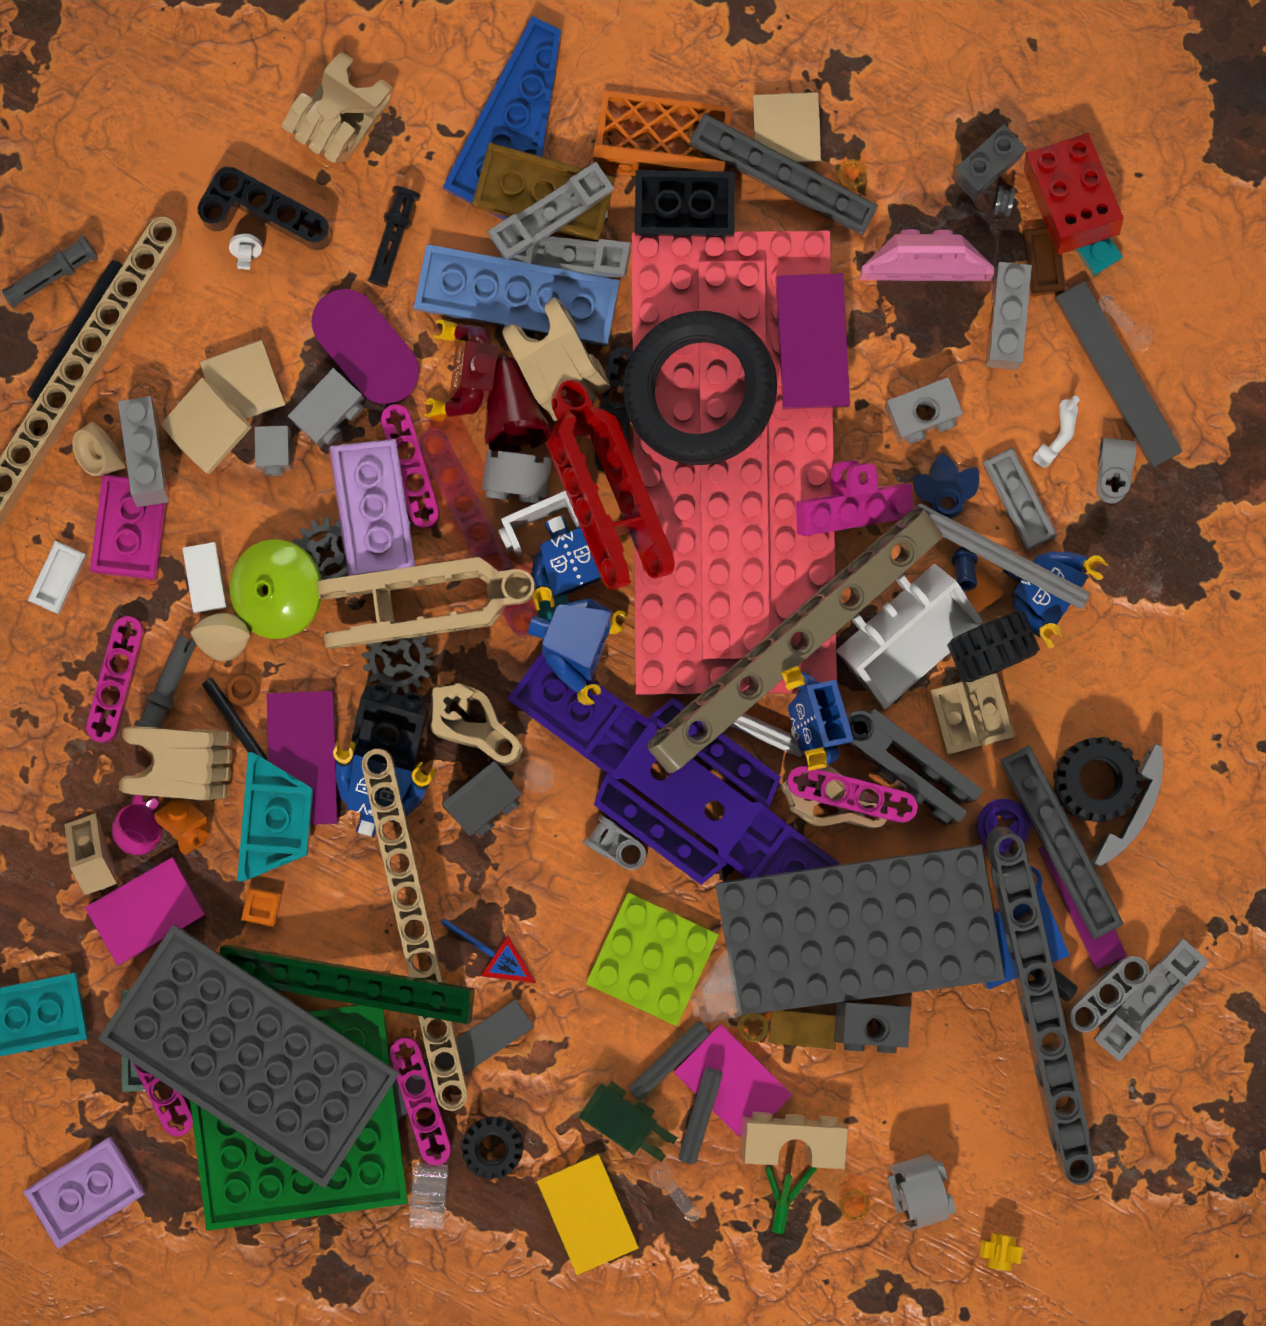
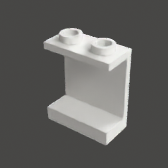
M566 491L501 519L504 528L498 531L507 552L514 550L517 558L523 556L514 531L565 508L568 509L576 529L581 528Z

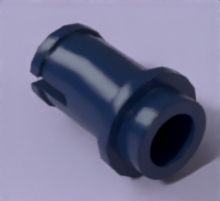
M960 547L954 551L951 562L955 566L957 583L963 591H970L977 587L975 564L978 557L977 554Z

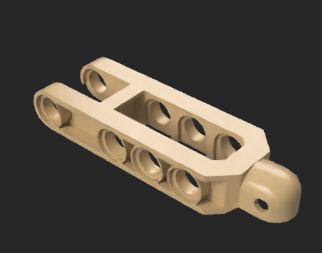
M480 557L321 580L317 582L319 599H335L373 593L377 623L351 626L349 630L324 631L325 649L493 626L506 606L528 602L535 593L536 583L534 578L522 569L498 571ZM480 578L486 582L489 604L483 607V610L465 613L454 611L450 612V615L420 616L416 620L394 621L390 590Z

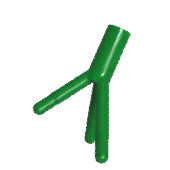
M771 1166L765 1167L776 1201L772 1232L778 1234L785 1233L789 1206L817 1170L816 1167L810 1166L790 1193L792 1175L786 1174L782 1194Z

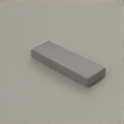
M1013 447L984 461L982 465L1025 550L1028 551L1055 538L1057 534Z

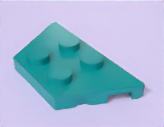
M248 752L238 863L237 881L241 882L308 856L314 788L252 752Z

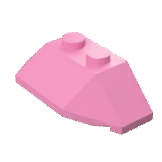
M908 229L902 230L900 234H895L862 266L860 280L991 281L994 275V266L962 235H953L951 230H936L933 234H920L919 230Z

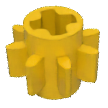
M991 1233L990 1241L982 1240L979 1256L987 1258L986 1267L1012 1271L1013 1263L1021 1264L1023 1248L1015 1246L1016 1237Z

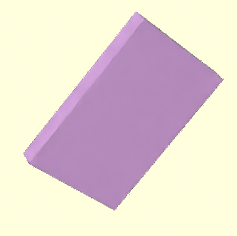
M112 1136L23 1191L57 1249L146 1194Z

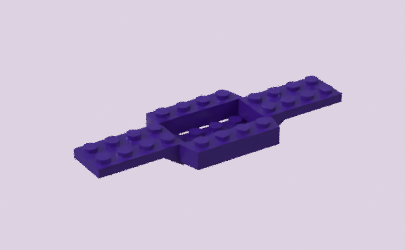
M542 652L507 698V700L606 773L593 804L595 807L700 885L727 863L746 878L840 864L768 809L781 776L723 733L704 747L695 757L756 802H750L694 759L688 761L679 770L670 773L665 780L653 778L650 769L657 760L646 746L650 739L657 734V729L661 730L686 707L674 697L649 718H645L592 679L591 681L586 680V684L598 685L601 688V694L594 695L588 690V697L595 704L583 705L578 701V692H574L560 680L547 665ZM695 721L690 725L688 730L689 736L699 731V721ZM617 779H625L718 849V855L617 781ZM710 801L720 802L724 807L723 817L716 821L708 819L704 811L707 803Z

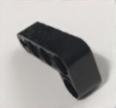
M234 167L219 169L197 207L198 215L204 225L209 230L215 232L226 229L238 209L314 250L326 248L333 238L332 230L326 218ZM230 179L239 181L235 190H223L226 181ZM261 194L267 196V201L264 205L260 207L251 205L252 199L255 196ZM211 208H222V214L219 218L213 220L207 218V213ZM284 211H295L296 215L292 221L287 223L280 221V216ZM304 220L308 227L313 230H317L320 227L323 233L321 235L315 234L312 237L309 229L303 226Z

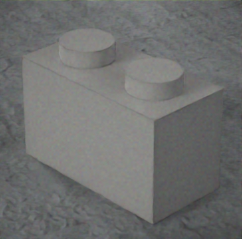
M333 368L288 417L321 448L325 443L330 445L337 439L341 433L339 428L347 419L353 421L364 409L362 404L365 402V399L358 390Z

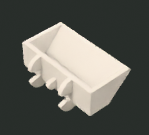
M935 563L912 584L903 574L896 579L903 592L890 603L886 602L882 606L883 609L869 622L865 623L859 614L855 615L851 620L859 630L836 650V653L849 671L884 710L950 653L947 644L951 639L984 623L957 581Z

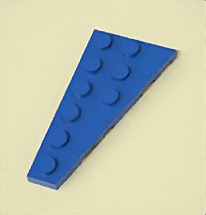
M534 16L531 17L443 185L444 191L472 204L489 142L540 157L543 156L561 40L560 29ZM490 213L502 220H506L508 218L498 214Z

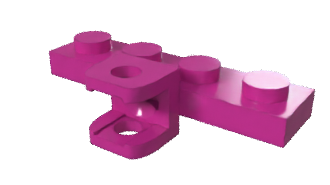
M855 460L836 462L831 469V493L836 495L796 501L797 534L808 536L900 520L913 510L912 484L902 483L878 487L877 470L874 464H859ZM845 469H848L846 481H844L842 473ZM861 472H864L866 475L865 481H862Z

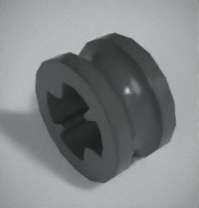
M1002 185L998 186L993 206L994 215L1003 212L1005 217L1010 216L1015 188L1011 187L1009 190H1005Z

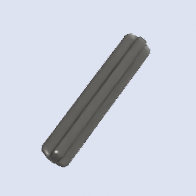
M697 1021L629 1086L630 1092L638 1100H642L709 1036L710 1032L702 1022Z
M707 1067L704 1071L679 1153V1160L684 1163L695 1164L698 1159L723 1076V1072L719 1069Z

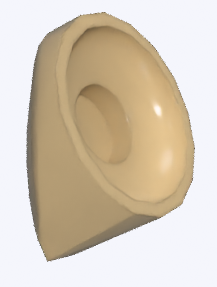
M90 422L74 434L72 440L73 452L80 467L91 476H101L126 468L118 449L109 436L96 423Z
M226 612L206 617L190 632L197 646L209 657L218 661H229L240 656L247 647L250 637L246 624L236 615Z

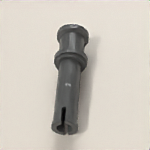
M81 234L78 236L79 240L64 250H56L53 254V259L9 287L4 288L2 293L9 304L15 308L18 304L62 276H73L76 274L75 270L90 260H98L99 257L87 238Z
M180 635L177 636L154 692H150L149 695L147 694L145 698L147 704L140 720L135 721V726L162 728L168 712L174 709L172 699L191 655L197 646L194 641H189V639Z

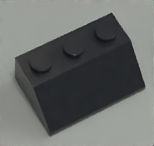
M636 170L635 236L734 237L735 172Z

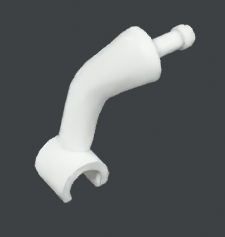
M1073 396L1071 400L1065 399L1061 401L1059 406L1060 432L1057 438L1049 447L1043 443L1032 457L1033 461L1041 467L1047 468L1058 453L1073 438L1078 413L1077 404L1080 401L1078 396Z

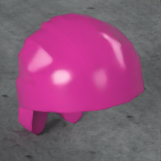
M133 794L132 803L123 807L117 813L112 824V836L115 843L124 852L132 855L147 854L159 844L163 831L162 827L156 822L153 812L159 804L158 796H150L145 802H142V795Z

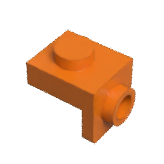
M175 798L154 813L156 822L178 840L179 849L184 855L202 846L210 837L206 816L186 799Z

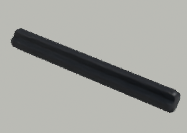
M112 260L41 369L27 391L28 397L36 401L109 288L123 266L120 262Z

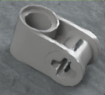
M1102 437L1098 456L1099 471L1096 487L1097 494L1102 501L1109 504L1117 503L1129 491L1136 455V441ZM1111 480H1115V485L1119 487L1117 492H1112V487L1108 485Z
M600 814L598 825L590 837L584 838L582 843L606 859H611L624 869L629 871L640 869L647 860L645 847L625 833V830ZM608 830L607 834L605 835L601 843H599L604 834L606 833V831ZM635 846L639 848L641 857L637 863L627 864L623 861L622 853L626 847Z

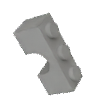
M999 262L994 270L991 297L993 315L987 339L985 367L1018 370L1023 363L1032 265Z
M152 397L118 401L130 492L136 507L170 502L166 472L163 467L159 447L161 437L157 410Z

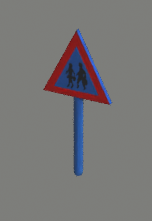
M441 920L443 926L492 957L481 974L482 977L536 983L509 935H507L497 952H495L448 920Z

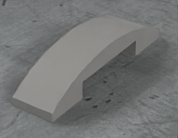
M594 162L571 177L566 184L518 215L513 214L488 230L487 233L505 260L558 231L604 199L615 188L597 162Z
M548 236L525 251L509 258V260L600 277H625L632 244L604 239L594 242Z
M1155 744L1149 747L1138 768L1139 774H1142L1143 780L1147 782L1119 836L1117 837L1111 833L1104 834L1091 860L1094 866H1102L1120 854L1135 839L1149 818L1162 780L1163 752L1161 746Z
M1182 938L1149 971V977L1146 982L1114 1011L1094 1037V1040L1120 1062L1140 1040L1141 1034L1184 985L1187 986L1209 960Z

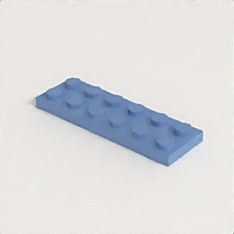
M426 244L414 310L501 327L516 324L523 331L548 335L550 322L545 312V305L548 300L555 297L564 304L573 318L581 342L608 346L620 280Z

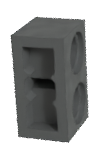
M1004 124L955 168L951 178L974 201L1022 158L1026 147Z

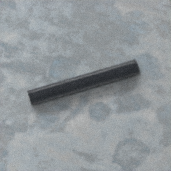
M213 677L202 683L203 688L246 751L256 753L268 760Z

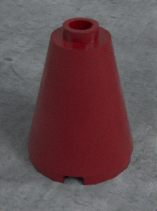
M512 357L499 358L496 360L493 390L487 399L484 436L486 445L488 444L489 449L495 452L511 453L520 452V445L531 443V448L538 447L549 439L550 426L517 361Z

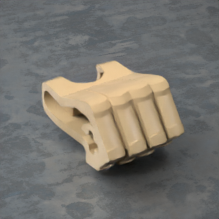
M343 52L338 54L323 72L322 82L312 98L301 92L291 105L281 125L287 132L296 133L294 138L304 145L310 144L309 148L319 155L324 154V157L333 163L349 160L374 122L388 106L394 90L384 80H379L372 87L355 88L350 85L348 79L352 74V62L354 59Z
M554 297L548 300L545 305V312L550 322V330L543 340L527 337L523 329L516 324H509L504 327L503 335L535 399L552 419L556 421L557 418L552 409L551 399L552 394L561 383L567 380L580 383L588 392L591 402L597 399L594 391L602 394L608 391L611 386L598 358H595L593 354L588 355L578 336L577 326L564 304ZM562 390L561 396H566V390Z
M455 683V685L444 687L438 686L432 689V721L430 726L436 736L480 749L502 766H511L520 760L523 751L521 743L499 723L496 712L485 694L462 683ZM478 700L483 706L487 723L465 722L455 711L451 712L449 706L451 703H458L461 709L470 716L471 703ZM505 741L510 742L513 746L511 753L506 756L499 755L497 752L499 744Z
M129 726L122 730L123 739L129 744L143 746L152 756L151 765L139 775L122 777L119 782V790L121 792L134 795L195 800L227 798L228 786L227 784H222V781H230L231 768L223 766V763H231L232 750L224 749L225 746L231 744V732L196 728L191 729V731L142 726Z
M829 764L828 767L819 769L841 775ZM802 772L799 777L793 778V782L798 784L797 790L803 791L805 787L809 786L816 788L814 793L820 795V786L825 777L818 775V782H813L807 779V773ZM787 780L781 784L791 812L814 826H829L845 822L865 829H875L883 826L887 821L878 817L873 821L866 818L865 814L837 807L839 812L835 814L817 817L813 814V807L820 802L793 795L788 789ZM833 780L827 784L826 793L830 799L839 800L845 794V787L841 782ZM862 791L859 795V802L864 808L867 805L875 807L878 797ZM885 800L880 809V812L886 814V807H889Z

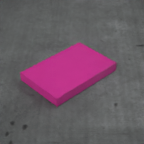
M102 475L90 572L157 580L167 503L136 507L130 492L129 477ZM167 482V486H168V493H169V486H170V483H169V482Z
M174 857L85 907L117 966L161 942L172 925L175 924L183 929L206 916Z
M721 1024L674 1070V1073L696 1095L707 1067H713L723 1072L712 1111L740 1138L742 1116L752 1117V1112H766L773 1116L792 1096Z

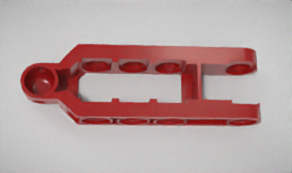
M573 380L561 383L552 394L551 399L552 409L558 422L554 425L546 445L602 581L610 590L626 587L632 582L629 580V569L623 555L625 550L618 536L630 533L644 569L651 578L656 579L672 574L675 567L673 552L616 416L603 409L593 407L588 392L580 383ZM562 390H566L567 392L566 396L564 397L561 396ZM583 435L592 441L624 520L613 522L610 514H606L598 495L599 487L593 483L585 463L587 458L585 453L581 454L575 437Z

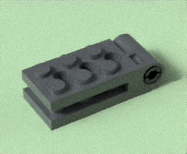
M876 709L870 713L855 711L847 716L854 741L845 745L860 752L859 756L878 770L875 772V775L889 785L897 783L905 789L904 792L911 794L916 799L917 804L924 803L931 809L928 814L940 824L945 826V824L949 823L952 825L960 823L967 811L958 804L974 802L983 792V789ZM854 725L861 728L862 734H857L854 731ZM889 745L920 768L917 772L918 774L886 751ZM940 782L947 788L944 792L946 795L930 783Z

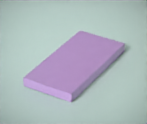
M396 439L330 446L329 452L348 576L414 567L415 561Z

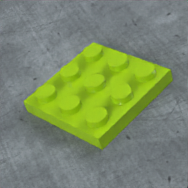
M627 893L586 984L677 1026L719 934L633 894Z

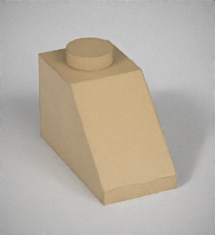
M96 813L64 824L70 869L84 894L87 895L117 884L114 862Z

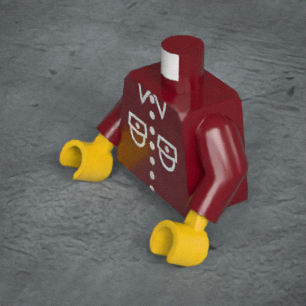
M438 319L435 323L442 324L443 330L440 335L434 334L433 336L436 339L446 341L457 340L449 401L446 404L433 398H428L425 401V404L432 406V410L428 414L425 413L424 416L437 422H442L447 416L455 417L474 414L483 406L493 390L498 346L490 345L489 334L484 328L463 324L457 325L452 321Z

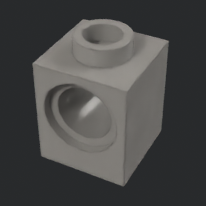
M288 426L255 427V466L259 471H264L265 476H282L285 470H293L292 431Z

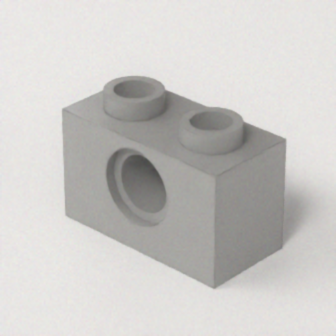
M949 377L890 399L884 406L898 443L907 440L908 444L916 443L927 437L926 432L938 428L939 433L950 430L958 425L956 421L960 420L963 415ZM920 406L929 407L933 412V418L928 421L921 420L916 414V408Z

